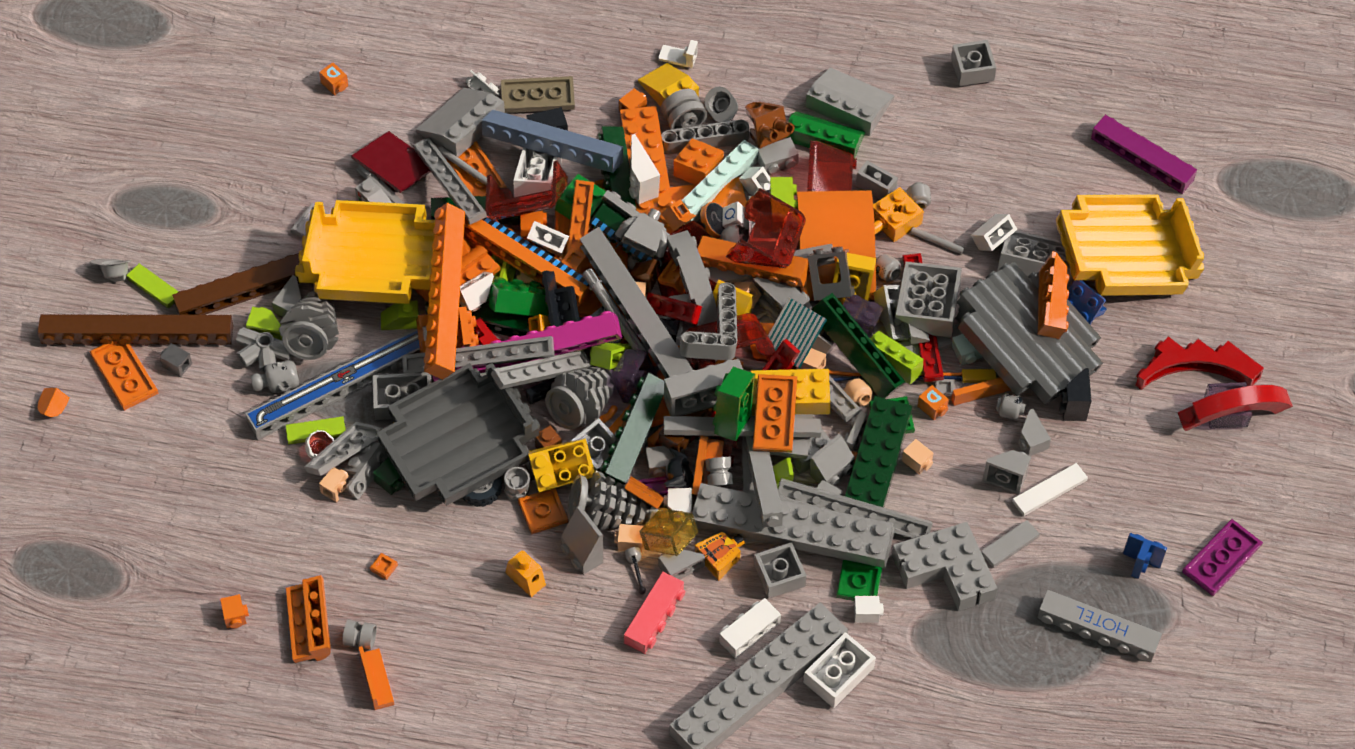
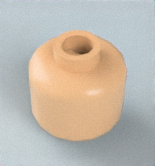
M856 378L850 380L845 385V393L859 407L865 406L870 402L872 390L863 380Z

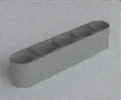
M734 120L666 130L661 135L664 153H680L692 138L713 147L740 144L743 140L748 141L749 124L745 120Z

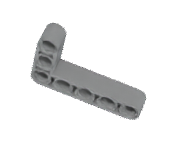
M721 283L718 288L716 301L717 333L684 332L681 335L679 348L682 356L714 360H732L735 357L737 347L736 288L733 284Z

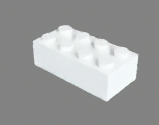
M523 147L513 180L514 199L551 202L562 158Z

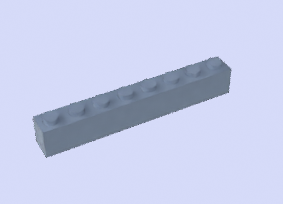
M492 110L482 119V136L614 173L623 163V146L496 110Z

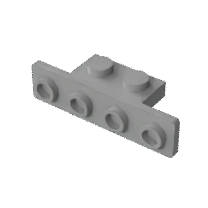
M373 442L354 454L343 469L348 475L353 476L346 488L354 499H359L374 479L373 472L388 458L379 442Z

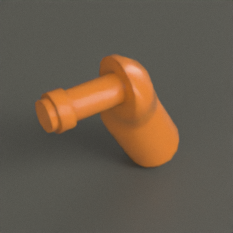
M612 405L608 412L600 416L599 419L603 423L609 421L617 412V406Z

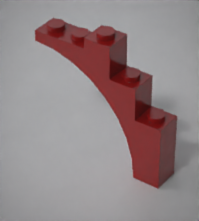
M1168 336L1164 341H1159L1155 346V355L1149 362L1146 369L1142 368L1136 375L1137 382L1135 386L1142 390L1151 382L1163 376L1185 371L1210 372L1232 379L1244 387L1253 386L1261 378L1264 367L1229 341L1223 346L1219 345L1214 351L1200 339H1197L1194 343H1189L1184 349Z

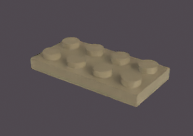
M573 76L501 80V94L505 113L546 111L562 107L563 110H575Z

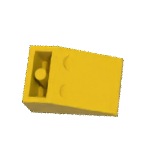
M586 438L546 446L529 451L530 453H528L539 492L571 484L578 475H583L586 479L592 478L595 472Z

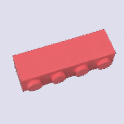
M662 572L625 632L624 644L646 654L649 648H653L658 632H663L666 626V619L668 616L671 617L676 609L675 604L677 601H681L685 595L683 581Z

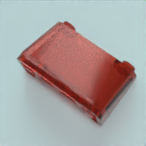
M811 141L807 191H851L853 169H856L857 158H853L854 155L825 143Z

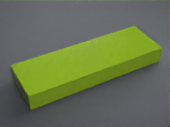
M140 263L126 275L129 281L168 309L174 304L172 295L179 291Z
M344 416L287 424L288 445L305 442L309 434L317 430L326 431L333 438L339 437L346 431Z

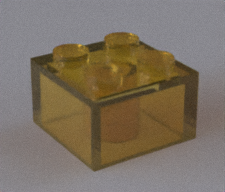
M660 508L639 531L645 550L678 556L699 533L693 513Z

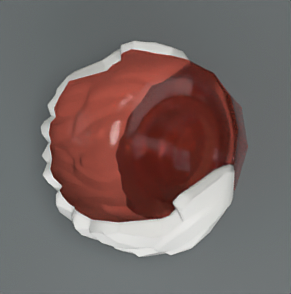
M317 430L312 432L306 438L305 451L313 459L330 445L334 439L326 431Z

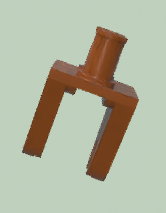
M752 102L745 106L746 114L755 127L750 128V136L758 148L761 149L777 142L794 132V125L786 121L784 106L764 102Z

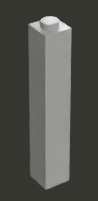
M744 436V445L762 527L782 526L783 510L769 451H753L754 436Z

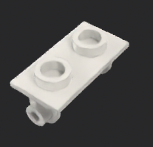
M472 70L470 71L473 76L466 79L468 87L474 90L482 89L481 91L490 92L495 96L502 97L497 92L499 89L492 82L487 84L485 82L486 78L480 72L475 74Z

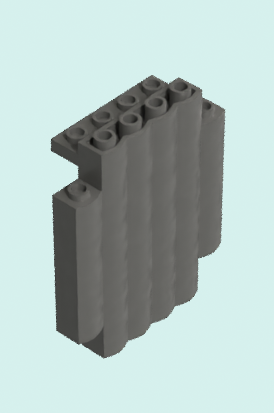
M1015 262L1011 264L1005 263L998 272L992 271L987 275L986 279H979L973 284V287L970 289L966 287L960 292V298L956 302L960 307L955 319L960 324L958 329L1016 396L1031 388L1046 405L1060 396L1062 392H1065L1067 384L1083 369L1089 368V376L1099 370L1103 362L1091 348L1096 346L1101 337L1068 299L1067 332L1063 333L1060 339L1038 335L1039 272L1036 273L1034 271L1027 277Z
M469 363L457 369L445 379H438L388 406L389 414L394 423L376 432L377 439L415 501L437 490L442 501L447 506L505 475L508 469L519 467L529 462L528 453L530 452L524 443L539 436L540 424L536 418H532L529 414L531 411L528 405L520 400L521 395L516 387L499 389L491 375L492 371L497 369L493 363L486 365V375L481 377L478 369H473Z

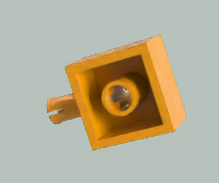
M899 187L873 204L875 234L883 231L895 242L909 233L913 227L916 228L922 224L924 211Z

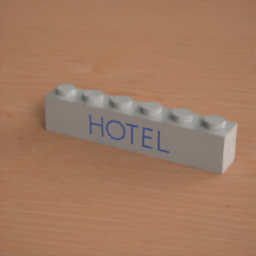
M1047 590L1037 617L1046 624L1059 626L1064 631H1072L1085 639L1095 640L1103 646L1116 648L1121 653L1134 655L1142 661L1152 662L1162 633L1050 590Z

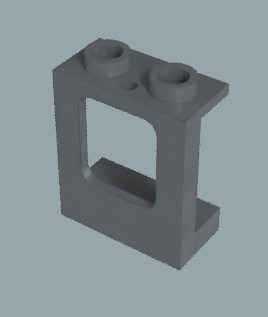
M843 246L831 248L832 251H824L823 248L815 249L813 253L808 255L814 301L822 300L831 293L836 298L851 297L855 294L854 286H851L847 260L849 249H843ZM837 257L841 281L821 284L817 259Z

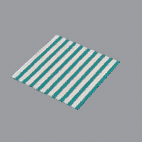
M789 297L764 342L765 348L775 353L781 342L788 339L800 350V353L794 360V365L800 368L827 319Z

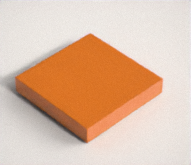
M632 476L624 487L625 490L656 509L660 507L664 496Z
M555 488L518 499V504L531 535L568 523L567 515Z

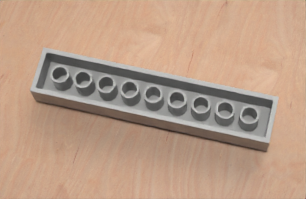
M597 227L580 238L583 244L580 248L588 257L597 275L603 281V284L612 295L618 307H620L665 379L672 375H681L693 370L686 358L680 354L673 338L601 229Z
M703 483L700 484L691 516L693 528L717 533L724 532L726 535L731 536L739 534L742 538L745 537L778 546L792 542L797 550L886 568L895 532L894 523L780 500L783 510V525L763 528L755 494Z
M820 602L674 720L669 726V735L683 749H715L799 680L805 671L845 632L848 634V629Z

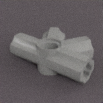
M242 327L237 334L236 343L246 346L237 352V355L247 367L259 360L260 372L265 373V366L276 363V357L286 361L292 360L294 356L284 347L283 341L273 338L268 332L259 333Z

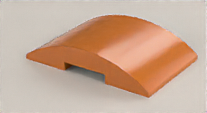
M871 190L797 192L799 250L832 244L833 247L843 246V249H849L847 253L876 258L874 210ZM835 257V263L817 266L821 284L833 283L837 257ZM876 263L868 300H874L873 293L876 291ZM809 272L804 287H800V293L802 291L805 292L810 298L809 301H814Z

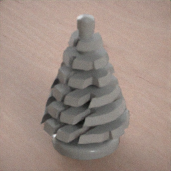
M313 289L304 297L305 299L300 300L285 314L280 323L286 322V324H282L279 328L280 334L283 336L284 347L290 354L304 360H315L322 357L339 340L338 336L335 337L339 335L334 300L319 299L318 294Z
M627 364L610 370L598 366L590 367L589 369H582V371L577 370L575 373L574 371H570L567 374L562 373L556 377L555 381L551 384V390L546 395V406L552 418L560 426L567 429L582 428L586 424V418L587 427L599 418L609 401V397L613 395L618 383L622 380L623 373L628 369Z
M597 470L593 473L589 485L585 476L578 475L571 487L568 502L569 521L578 506L585 510L599 530H604L607 527L609 529L617 528L620 524L630 525L632 521L634 525L642 524L644 518L646 524L653 523L655 518L661 521H666L668 518V510L656 509L625 490V486L621 483H616L614 486V479L609 476L605 478L604 474Z

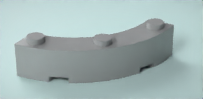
M688 230L667 236L669 253L675 265L680 267L679 273L686 293H689L692 304L702 306L697 325L694 324L698 332L717 328V307L709 282L710 272L708 267L705 268L695 237H691Z

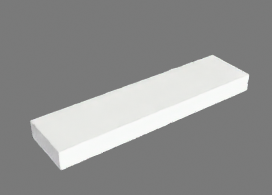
M1075 463L1013 498L1012 502L1024 517L1086 482L1088 477L1079 465Z

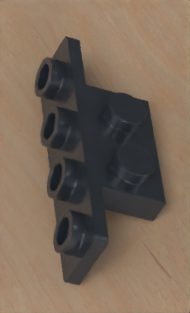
M542 271V284L545 287L546 293L545 302L549 311L548 321L551 326H562L567 321H580L574 286L557 289L554 271Z

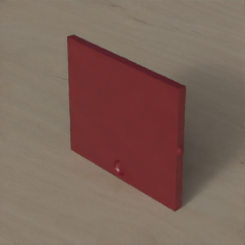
M390 131L351 155L353 160L399 193L430 173V170L415 152L414 148Z

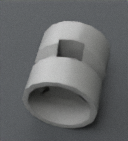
M731 457L705 459L706 468L710 471V474L707 476L708 485L718 487L733 485L732 473L728 472L731 469Z
M522 467L508 469L504 476V492L507 498L518 501L519 498L528 496L530 477L527 470Z
M348 619L343 632V645L350 647L359 645V647L363 646V649L372 650L376 639L377 625L367 622L361 625L359 621Z

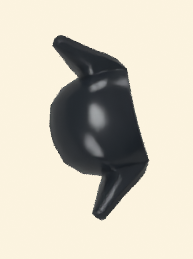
M670 448L669 451L674 458L670 459L665 467L667 482L664 485L666 487L678 488L691 487L694 479L689 468L690 462L687 461V456Z

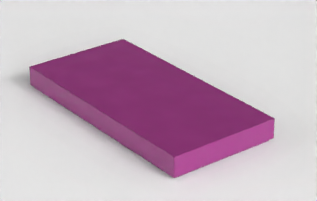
M1231 519L1183 568L1182 573L1210 595L1214 596L1262 546L1263 542Z

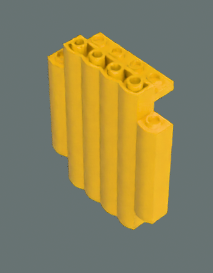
M1077 195L1072 203V210H1061L1056 218L1057 230L1061 236V242L1065 249L1066 259L1070 265L1073 279L1095 280L1097 291L1101 296L1183 294L1188 287V279H1198L1204 270L1202 263L1204 253L1201 251L1199 238L1196 236L1194 224L1191 221L1189 209L1185 204L1184 198H1177L1171 209H1163V203L1160 201L1159 195Z
M336 200L335 207L331 208V214H325L323 202H315L314 209L310 211L309 221H306L305 224L306 236L303 235L302 237L303 249L299 251V265H296L295 275L299 278L300 283H315L314 291L318 294L319 299L409 304L412 289L430 290L435 220H426L425 205Z

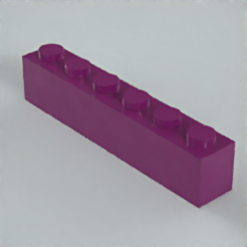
M1105 114L1093 128L1091 135L1093 141L1179 193L1183 194L1195 180L1197 169L1192 165L1180 160L1176 155L1170 154L1161 146L1152 143L1146 137L1137 134L1131 128L1117 122L1114 118Z

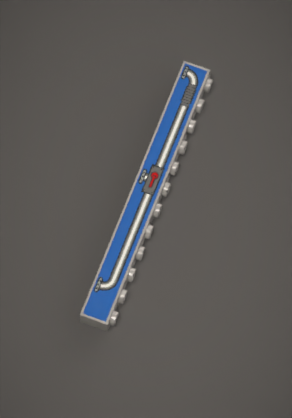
M417 329L406 332L401 337L390 340L385 345L374 348L360 357H355L352 361L339 365L334 370L323 373L310 382H304L301 386L286 391L283 395L270 399L259 407L250 409L245 413L247 424L257 440H260L286 427L287 424H292L373 384V375L393 374L403 369V355L420 353Z

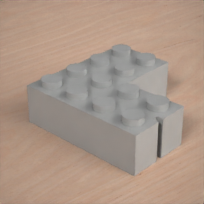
M967 522L893 545L891 556L898 571L900 570V576L906 589L944 578L958 611L975 606L976 599L978 605L995 600L998 588Z

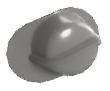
M719 86L714 87L706 94L705 107L717 122H727L734 118L738 111V103L729 90Z
M95 259L91 260L90 263L99 265L105 278L117 282L126 279L128 262L132 260Z

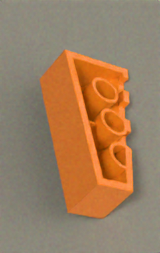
M1052 251L1039 271L1038 335L1060 339L1063 333H1066L1068 330L1066 316L1069 311V306H1067L1069 274H1067V265L1054 251Z

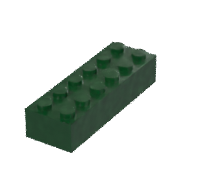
M877 396L874 397L845 497L885 507L911 418L912 405Z

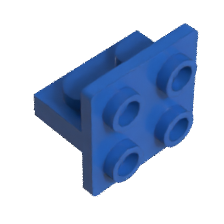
M1074 280L1069 288L1068 300L1091 325L1096 317L1103 315L1107 310L1103 306L1106 299L1082 280Z
M1129 533L1123 554L1136 559L1131 576L1139 579L1141 572L1145 573L1148 565L1161 568L1167 547L1163 546L1160 542L1145 539L1139 534Z

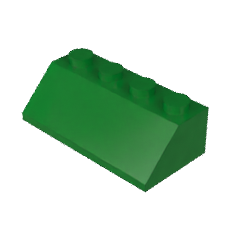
M796 111L791 114L788 121L794 125V132L790 133L785 139L791 137L794 144L854 162L865 132Z

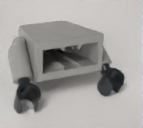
M651 209L648 216L640 213L638 217L632 216L623 221L615 232L616 236L611 237L609 243H611L612 239L617 240L618 244L615 246L617 248L623 242L653 257L652 259L658 260L660 262L658 268H661V258L664 257L668 246L667 233L663 230L664 224L658 221L661 213L656 209Z

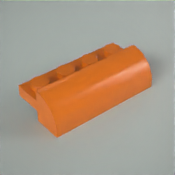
M477 245L462 257L460 285L483 272H490L495 275L501 270L500 266L488 255L487 249L483 246ZM418 289L419 294L429 303L428 295L430 290Z
M322 575L303 579L302 584L286 588L292 660L295 663L313 658L316 661L327 658L331 653L324 579Z

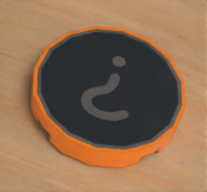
M709 202L701 208L702 224L705 223V230L710 236L720 238L722 231L725 229L722 226L723 207L717 202Z

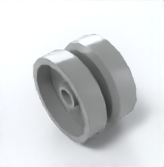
M682 89L674 92L661 105V112L668 121L671 130L699 126L707 118L706 109L700 102L697 93L692 89Z

